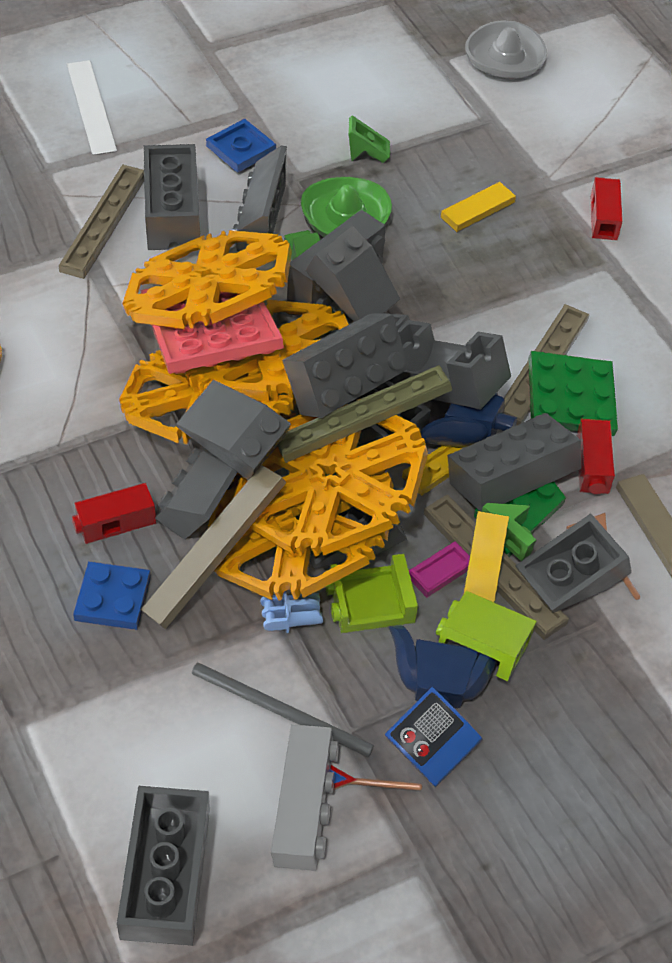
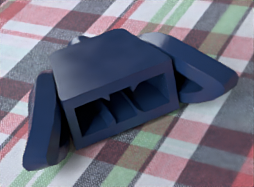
M496 393L482 409L451 403L445 418L427 424L422 429L421 436L427 443L464 448L487 437L496 435L498 430L505 431L512 426H516L517 417L504 414L505 399Z
M394 625L388 627L395 645L396 662L401 681L408 690L415 692L416 701L433 687L453 708H461L464 700H472L483 691L498 661L482 653L477 658V651L456 645L417 639L416 646H414V641L404 626Z

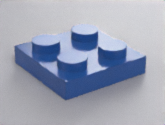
M246 119L206 138V147L237 173L255 164L256 161L276 149V143Z
M88 561L73 613L74 621L137 630L142 613L141 609L144 605L151 578L150 570Z

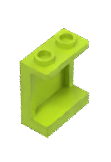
M404 554L392 555L391 566L357 570L325 587L327 595L333 596L334 603H331L333 622L338 621L341 633L411 624L416 621L418 604ZM331 564L330 569L337 566V564Z
M466 591L460 601H453L447 615L448 619L445 617L441 619L436 635L440 636L438 643L448 644L452 640L500 661L496 676L508 681L529 645L537 621Z

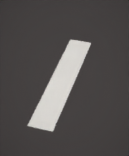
M90 60L67 63L92 155L117 151Z

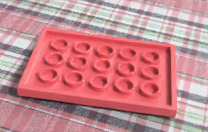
M148 289L140 290L141 294L147 293ZM220 292L218 303L225 302L240 294ZM184 300L164 310H181L185 307L187 300ZM264 301L217 323L212 324L210 319V323L207 326H204L203 321L195 323L194 328L191 329L188 323L185 329L151 325L169 374L185 373L190 369L202 366L213 367L220 362L228 360L239 361L247 356L260 353L270 354L275 350L284 348L282 336Z

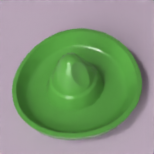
M335 177L321 180L310 185L304 191L301 198V207L306 221L323 237L360 210L365 211L385 225L392 208L391 199L383 187L372 181L355 177Z

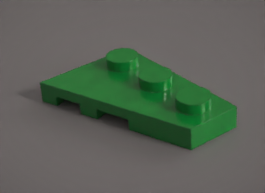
M553 481L504 504L530 506L526 520L521 526L526 527L532 533L564 505L566 496ZM477 508L474 511L475 519L477 518V513L479 511ZM504 546V553L510 557L513 553Z

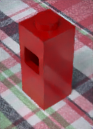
M595 177L590 196L592 238L618 240L623 222L620 179Z
M581 419L577 432V437L581 440V469L578 470L580 492L609 494L615 477L610 421Z
M146 483L75 502L76 515L71 516L76 534L82 533L85 544L156 524L155 505Z

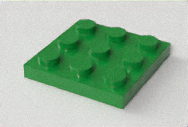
M531 351L528 357L531 419L547 413L570 431H578L581 419L607 420L611 424V436H615L618 431L613 361Z

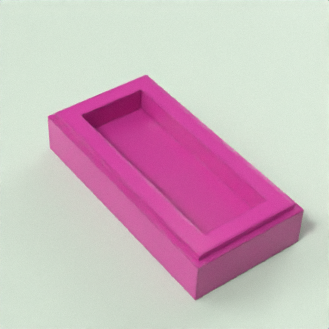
M454 541L410 569L411 581L428 598L465 574L468 570L470 556Z

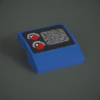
M433 687L385 733L386 738L434 787L483 740L476 730Z

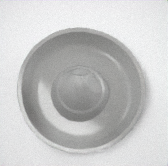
M502 20L487 23L472 32L465 44L467 56L476 68L487 74L503 78L530 76L543 66L547 56V49L540 35L529 26L516 21Z

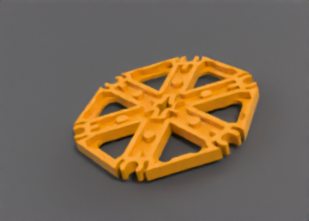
M229 230L227 236L225 231H221V234L217 237H212L211 233L206 236V239L204 235L150 258L149 261L144 262V269L137 268L135 270L136 273L132 272L122 303L128 316H131L132 321H135V323L185 329L187 323L190 329L194 328V324L199 321H203L204 326H207L210 323V319L212 324L217 323L271 298L272 295L277 294L275 287L285 286L284 282H288L292 256L290 243L287 240L283 241L282 236H278V234ZM246 242L249 244L244 250L237 253H229L230 247L235 243ZM200 250L196 264L188 261L173 262L187 256L191 252ZM276 260L275 266L270 270L261 271L256 269ZM149 283L162 285L148 289L147 293L138 294L140 285ZM220 292L240 294L225 302L218 303ZM184 300H187L185 307L181 310H164Z
M266 300V307L271 317L274 312L302 315L300 318L283 324L278 328L283 339L284 348L275 350L270 354L260 353L247 356L239 361L228 360L220 362L213 367L202 366L190 369L185 372L187 383H190L192 388L199 385L201 393L213 380H216L258 401L269 402V395H271L272 400L278 401V395L286 393L289 395V398H293L294 394L282 360L321 340L313 339L331 330H340L348 326L345 314L341 315V311L332 313V307H326L323 304ZM256 368L259 369L262 378L257 383L233 381Z
M157 350L155 353L149 354L150 361L140 360V365H135L119 398L121 411L125 413L126 421L129 424L176 443H179L182 437L183 443L188 444L191 437L178 427H168L151 418L163 416L167 412L178 409L188 410L202 393L199 391V385L193 388L190 387L185 373L169 374L161 351ZM256 368L233 381L257 383L262 378L259 369ZM157 380L169 385L140 393L144 383L147 381ZM288 394L278 395V401L272 400L271 395H269V402L259 401L279 415L280 413L291 414L290 409L294 411L296 405L295 397L289 398Z
M298 415L287 420L291 423L288 431L319 417ZM395 415L376 423L394 432L391 435L356 448L361 434L360 430L322 447L321 450L317 449L285 463L277 446L263 466L274 462L293 473L282 477L286 484L250 526V529L293 555L296 548L299 556L303 555L305 548L311 546L314 556H318L321 551L324 556L392 529V524L398 525L400 523L395 512L404 511L409 514L411 512L409 504L413 507L415 506L428 456V449L419 428H417L416 424ZM401 463L411 465L407 483L403 490H394L370 477V475ZM242 475L234 497L248 481ZM340 500L372 516L371 522L365 526H360L339 536L331 534ZM304 502L296 530L290 535L266 523L270 515Z
M274 462L264 465L273 472L283 468ZM385 470L370 475L371 478L393 489L392 479L388 472L385 473ZM238 472L230 484L231 489L226 490L212 513L208 528L234 498L241 478ZM340 500L331 534L335 536L342 535L360 526H365L338 515L353 507L343 500ZM304 502L270 515L266 523L290 535L296 530L298 520L295 516L301 514ZM249 528L214 571L217 576L273 600L274 593L278 601L282 600L283 593L287 590H291L294 599L299 598L300 592L302 597L305 598L370 564L369 560L376 558L373 549L370 547L379 546L383 548L385 546L383 539L388 541L389 530L337 550L348 556L347 560L317 577H310L307 575L311 546L305 548L302 556L298 555L295 548L293 555ZM277 546L272 576L267 581L259 580L239 570L244 562Z

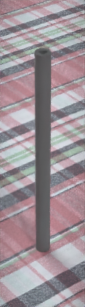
M199 662L193 667V675L292 722L305 726L332 728L333 741H338L339 744L366 757H369L373 751V744Z

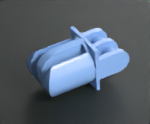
M285 591L280 601H278L276 595H273V600L264 596L260 599L261 605L264 606L262 616L266 618V621L263 623L265 630L286 629V633H289V627L323 623V616L320 612L319 593H312L305 598L300 594L298 599H294L292 595H287Z

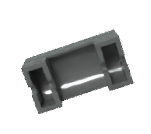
M195 144L143 145L145 222L148 250H169L171 242H177L180 246L200 237Z
M407 320L398 329L409 369L390 379L394 384L440 365L451 383L452 391L432 400L482 409L511 378L502 335L478 331L465 346L436 341L430 323Z

